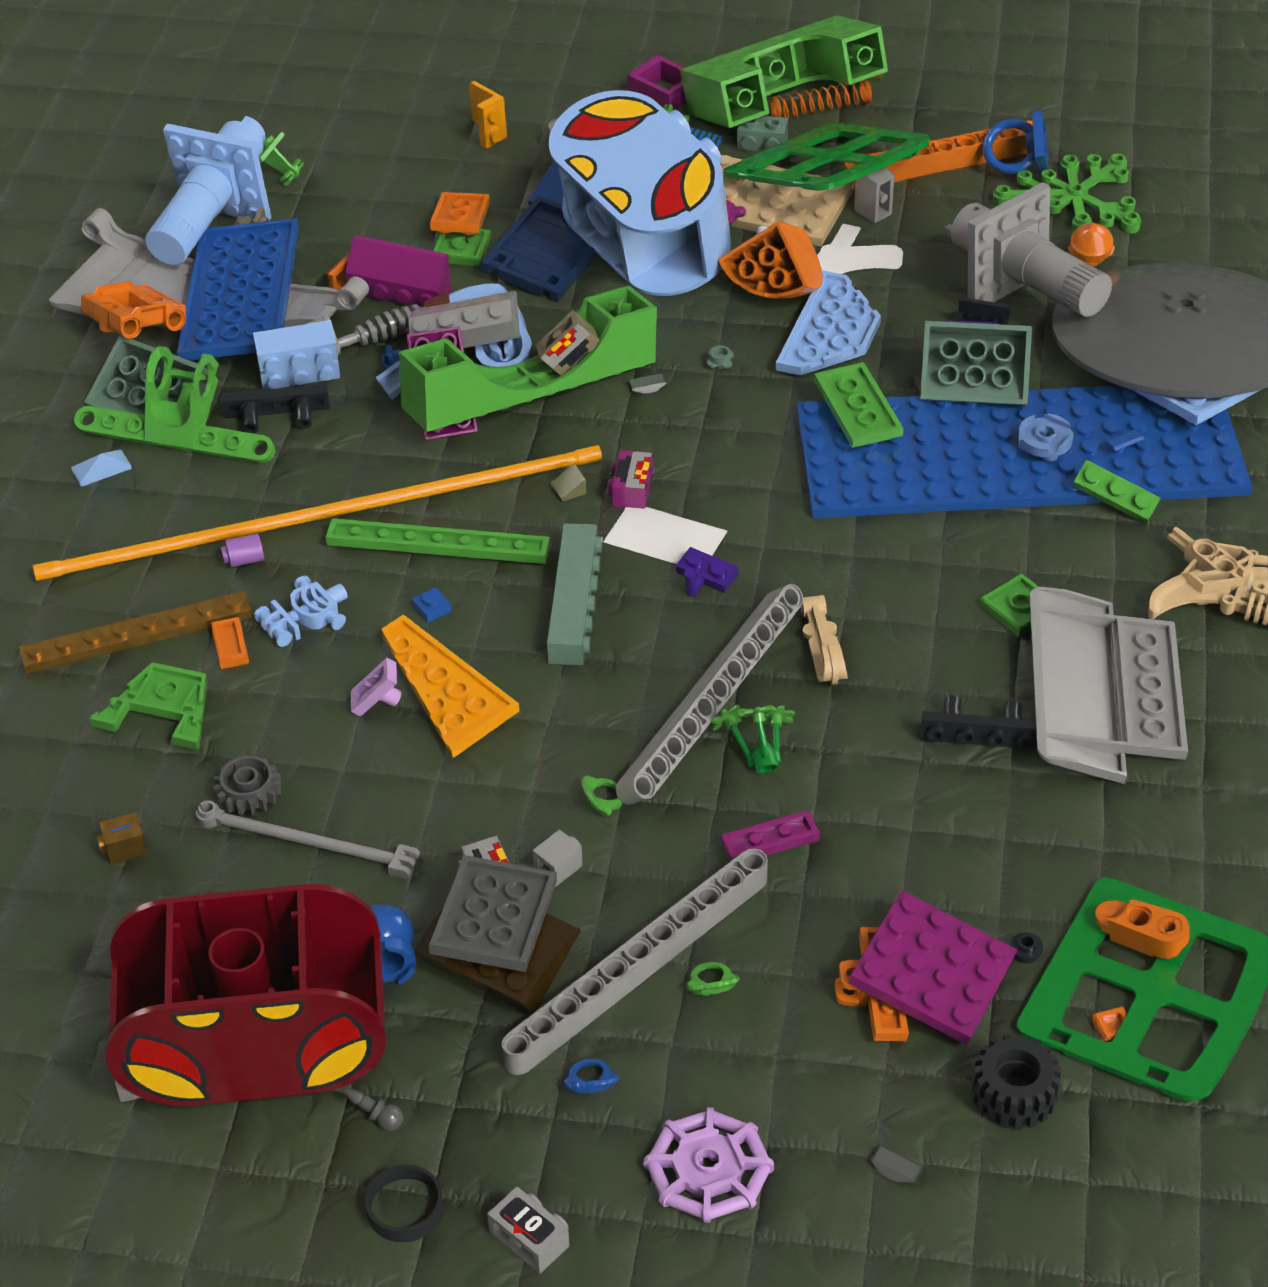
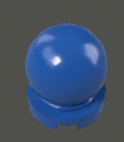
M377 903L370 908L376 915L380 927L383 982L398 980L399 985L410 979L416 971V955L413 949L414 928L408 914L397 906Z

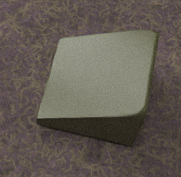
M576 464L571 465L550 483L561 502L587 494L586 479Z

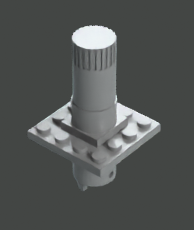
M1044 182L993 209H989L980 203H971L958 213L953 225L948 224L944 226V231L947 236L951 237L953 244L968 253V298L995 302L1026 285L1084 317H1091L1100 311L1108 301L1112 291V280L1108 274L1063 251L1049 241L1050 185Z

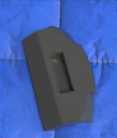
M662 373L628 380L631 392L641 394L656 392L666 384Z
M880 1146L871 1160L880 1174L898 1183L915 1182L922 1167L884 1146Z

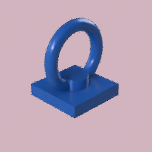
M1042 110L1032 111L1033 126L1024 120L1006 119L995 124L987 132L983 141V155L986 162L993 169L1005 174H1014L1026 170L1035 160L1039 175H1042V171L1048 169L1047 134ZM1014 128L1024 131L1026 133L1028 155L1022 161L1015 164H1005L997 160L992 151L995 137L1007 129Z

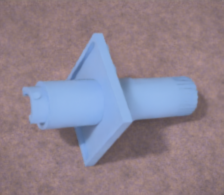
M245 116L242 122L229 121L223 125L218 134L166 124L163 132L178 191L145 236L147 249L150 250V253L156 259L158 258L159 261L170 265H180L183 263L219 213L234 217L249 216L254 218L258 209L264 208L265 215L270 221L271 213L259 156L263 151L265 132L256 120Z

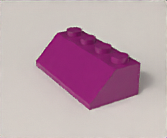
M359 235L353 237L346 268V280L348 282L354 276L362 278L369 287L367 297L409 306L417 304L419 307H424V301L447 292L448 294L452 293L448 254Z

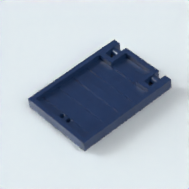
M538 196L481 261L480 271L489 274L491 270L496 271L498 279L539 296L547 292L550 294V300L558 303L597 253L592 246L590 247L566 223L562 205Z

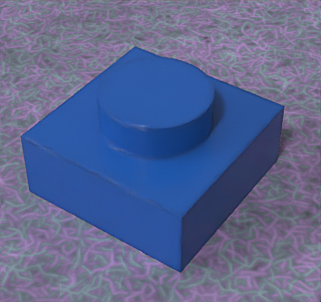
M436 587L411 599L412 607L427 623L452 611L451 603Z

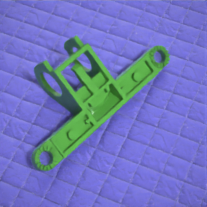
M158 346L152 352L146 369L145 415L84 406L76 412L74 417L75 425L83 433L100 435L106 438L240 461H251L259 464H265L267 461L270 462L271 458H274V453L276 454L274 443L265 435L206 426L218 384V379L215 375L219 363L211 354L204 353L201 355L194 373L171 369L175 356L167 347ZM162 357L164 373L161 384L156 389L154 382L155 369L159 359ZM205 365L208 368V375L201 374ZM173 378L193 381V383L183 382L177 403L166 401ZM199 382L207 383L206 390L202 396L199 391ZM87 414L95 416L94 421L90 425H83L84 416L86 417ZM262 443L268 445V449L264 454H255L256 446Z

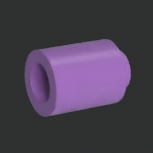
M258 533L225 540L226 546L221 547L224 563L230 562L231 567L264 560Z

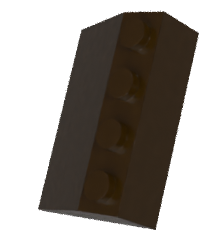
M441 910L430 922L414 950L425 963L532 1015L536 1012L581 930L546 913L527 970L523 972L429 954V944L442 913Z

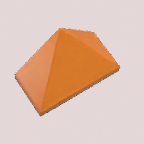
M350 253L324 273L329 288L341 290L347 283L346 268Z

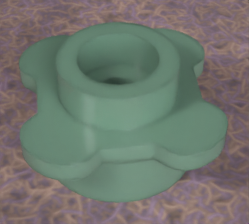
M718 345L711 348L708 352L710 357L707 360L708 367L716 369L732 367L731 358L734 357V354L728 347Z

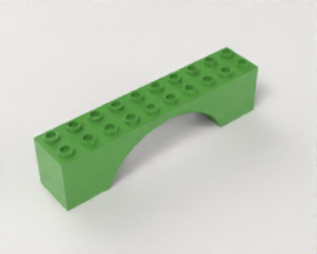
M629 285L584 298L578 314L595 328L599 342L591 352L586 353L571 370H567L562 376L540 359L539 354L510 366L488 367L478 365L447 338L400 351L401 408L425 431H436L441 427L459 424L464 420L485 416L487 413L500 409H508L510 406L523 402H531L533 399L546 395H554L556 392L569 388L573 389L585 383L596 382L608 376L619 375L634 368H642L645 365L654 363L656 360L657 307Z

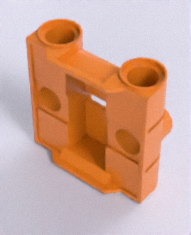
M126 281L101 285L93 293L81 295V311L84 315L97 321L101 331L116 332L127 339L136 338L143 327L161 324L172 331H178L186 322V306L146 284L135 286L132 282Z

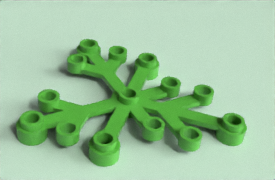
M1097 154L1088 155L1086 166L1089 168L1091 176L1080 184L1077 177L1079 161L1074 155H1065L1060 161L1059 172L1067 176L1068 184L1057 179L1054 170L1047 169L1042 171L1041 182L1057 188H1050V213L1058 214L1066 205H1073L1075 213L1071 225L1073 232L1083 224L1092 223L1089 214L1085 213L1083 203L1099 210V224L1106 228L1112 227L1114 225V218L1121 221L1120 228L1123 232L1132 234L1140 230L1141 218L1137 212H1134L1136 200L1133 197H1123L1121 202H1103L1088 194V190L1099 182L1125 183L1128 181L1127 160L1123 154H1113L1109 158L1108 164L1100 169L1101 156ZM1028 170L1018 172L1017 183L1033 188L1040 184V182L1032 179V173ZM999 185L993 191L992 202L994 205L999 206L1027 190H1011L1009 186Z

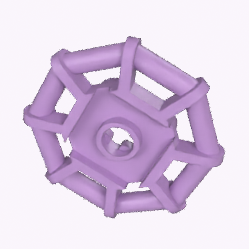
M707 1107V1111L675 1121L667 1120L662 1124L663 1130L650 1154L644 1157L643 1166L651 1175L660 1196L658 1201L663 1207H674L703 1219V1223H710L711 1219L744 1208L750 1210L756 1206V1198L768 1174L774 1171V1161L768 1157L757 1133L758 1127L753 1122L745 1123L716 1112L714 1108ZM705 1125H706V1128H703V1129H700V1130H697V1131H694V1132H691V1133H688V1134L685 1133L686 1131H689V1130H692V1129H696V1128H699V1127H702V1126H705ZM714 1126L728 1130L735 1134L731 1135L727 1133V1137L719 1134V1130L715 1129ZM672 1140H676L679 1143L677 1151L675 1150L673 1154H665ZM747 1142L753 1157L745 1156L740 1144ZM707 1157L711 1161L717 1160L718 1162L713 1167L702 1166L703 1159ZM663 1168H673L677 1180L671 1185L668 1183ZM745 1170H754L747 1187H744L740 1183L743 1172ZM683 1190H687L696 1198L704 1197V1204L679 1194ZM729 1191L736 1195L735 1197L711 1204V1197Z

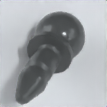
M350 1088L344 1090L345 1095L352 1103L359 1105L360 1108L367 1112H371L369 1119L371 1121L376 1120L381 1129L393 1131L401 1126L403 1113L397 1105L385 1104V1100L382 1098L376 1103L374 1099L367 1095L364 1096L358 1090Z

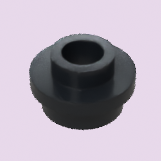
M1019 933L1012 938L1010 943L1011 947L1017 949L1014 958L1021 963H1033L1043 952L1041 939L1032 933Z

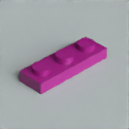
M808 810L721 835V844L730 862L748 849H759L766 855H771L820 840V832Z

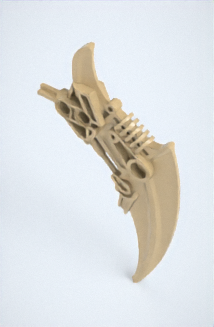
M1178 527L1173 528L1172 533L1168 534L1167 539L1184 552V559L1189 563L1180 575L1165 581L1154 589L1149 600L1148 617L1155 619L1158 615L1184 604L1196 603L1197 605L1216 603L1221 604L1220 611L1223 614L1230 615L1234 611L1245 614L1244 620L1249 621L1251 615L1254 616L1253 623L1258 624L1259 618H1262V625L1267 626L1268 556L1258 555L1259 553L1256 550H1248L1242 546L1215 543L1209 539L1194 541ZM1255 565H1259V566H1267V567H1254V566H1255Z

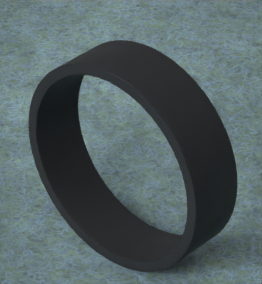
M410 1164L392 1166L380 1172L370 1182L365 1193V1208L369 1224L379 1236L394 1242H411L429 1234L438 1225L443 1214L442 1191L436 1177L428 1170ZM402 1179H414L429 1185L438 1197L437 1204L433 1212L419 1224L405 1228L391 1227L380 1222L371 1212V1204L374 1197L384 1186L391 1182Z

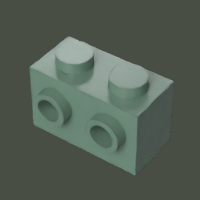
M762 116L739 124L737 129V150L762 152L787 141L788 118Z

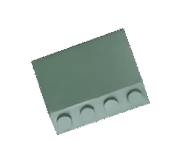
M925 321L920 400L1027 406L1032 326Z
M120 335L84 403L94 407L145 415L146 369L155 347L133 339H127ZM174 355L171 369L195 373L197 363ZM162 357L159 359L155 369L154 382L156 389L160 386L164 373ZM204 367L201 374L208 375V370ZM173 378L166 401L177 403L183 382L193 383V381ZM199 382L201 396L206 390L207 383Z

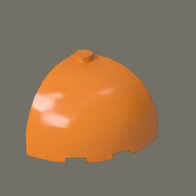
M781 221L772 224L718 259L722 269L734 283L748 292L772 299L800 297L820 288L823 282L821 265L806 230Z

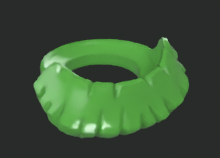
M586 775L581 779L587 802L604 817L610 816L612 810L619 809L623 805L618 798L604 800L597 798L593 793L599 786H609L616 790V782L604 778L595 779Z
M706 962L692 970L690 982L686 984V989L693 995L708 996L710 994H719L734 988L740 977L737 974L731 973V970L722 963ZM706 969H718L724 975L721 981L705 983V981L698 978V974Z

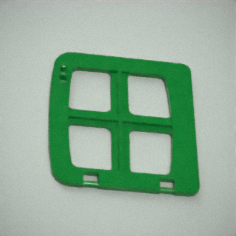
M827 123L723 169V173L728 178L748 179V181L800 187L815 191L829 190L872 174L904 158L910 159L912 155H918L919 150L930 144V136L923 133ZM838 136L856 138L832 149L811 147ZM875 141L900 144L876 156L851 153ZM790 155L811 158L784 171L763 169ZM832 161L858 164L828 177L801 175Z
M1108 877L1101 878L1095 882L1018 1018L1017 1033L1024 1035L1026 1040L1031 1041L1034 1038L1039 1040V1045L1041 1046L1046 1045L1063 1052L1066 1056L1140 1085H1148L1176 1099L1184 1101L1201 1100L1212 1093L1246 1036L1268 986V936L1260 931ZM1134 899L1178 912L1188 920L1190 929L1189 943L1181 950L1178 956L1172 959L1157 957L1153 966L1145 971L1098 955L1096 951L1108 933L1102 932L1101 928L1097 925L1096 908L1106 901L1117 900L1129 904L1130 900ZM1198 936L1238 950L1247 957L1242 975L1230 1001H1221L1179 985L1175 980ZM1083 975L1093 976L1130 990L1135 994L1136 998L1111 1042H1104L1066 1027L1062 1023L1067 1007ZM1163 1006L1175 1007L1212 1021L1218 1026L1202 1054L1187 1071L1171 1068L1137 1053L1158 1010ZM1052 1032L1068 1038L1067 1044L1050 1039ZM1149 1071L1166 1076L1165 1083L1148 1077Z

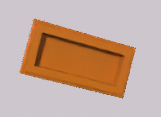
M239 617L211 622L220 668L225 669L249 664Z

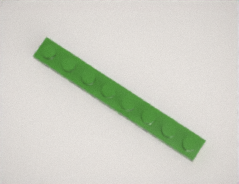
M332 518L326 535V543L329 546L546 564L550 548V537Z

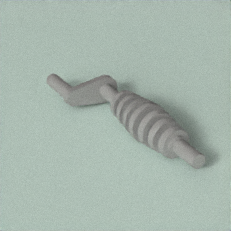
M417 304L410 306L411 311L405 306L401 307V312L398 309H392L391 314L388 311L382 312L381 317L379 315L373 317V323L367 320L364 322V328L359 324L355 326L354 333L338 339L334 332L337 354H341V348L357 342L364 346L368 345V339L373 344L378 342V337L381 341L388 340V335L391 339H394L398 336V333L400 335L406 333V327L409 330V317L415 309L425 308V306L419 307ZM324 315L322 318L307 324L329 321L330 318L328 315Z

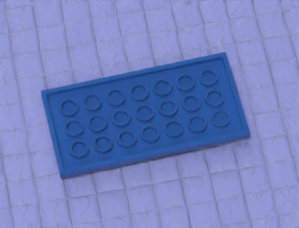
M297 218L206 229L198 242L186 303V322L181 329L177 349L179 357L187 360L201 359V355L204 353L211 354L216 358L256 353L254 332L284 328L299 233Z

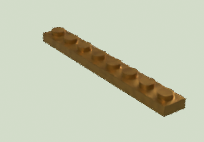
M242 591L20 646L19 648L25 672L29 674L212 628L211 622L239 617L241 621L253 617L246 593Z

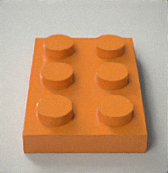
M442 192L430 221V231H438L441 234L462 232L465 235L480 233L490 205V194Z

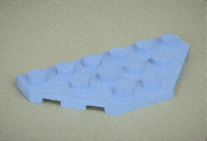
M822 271V285L811 292L776 361L777 371L801 376L866 355L881 324V315L877 310L871 309L867 298L860 290L854 289L852 281L847 275Z

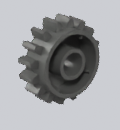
M257 756L235 758L219 769L220 776L214 777L215 786L213 787L220 807L226 806L229 813L238 809L239 816H242L245 810H250L252 815H255L257 808L266 811V803L275 804V795H281L280 786L282 783L280 773H277L275 764L269 765L266 758L262 759Z

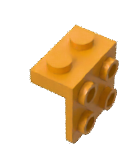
M473 81L469 83L472 119L479 126L480 145L487 149L507 137L505 101L503 96Z

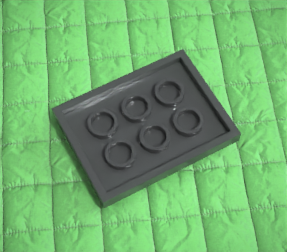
M464 855L430 941L429 954L526 972L557 882V872Z

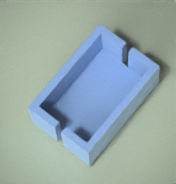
M331 320L253 333L263 390L340 378L337 346Z

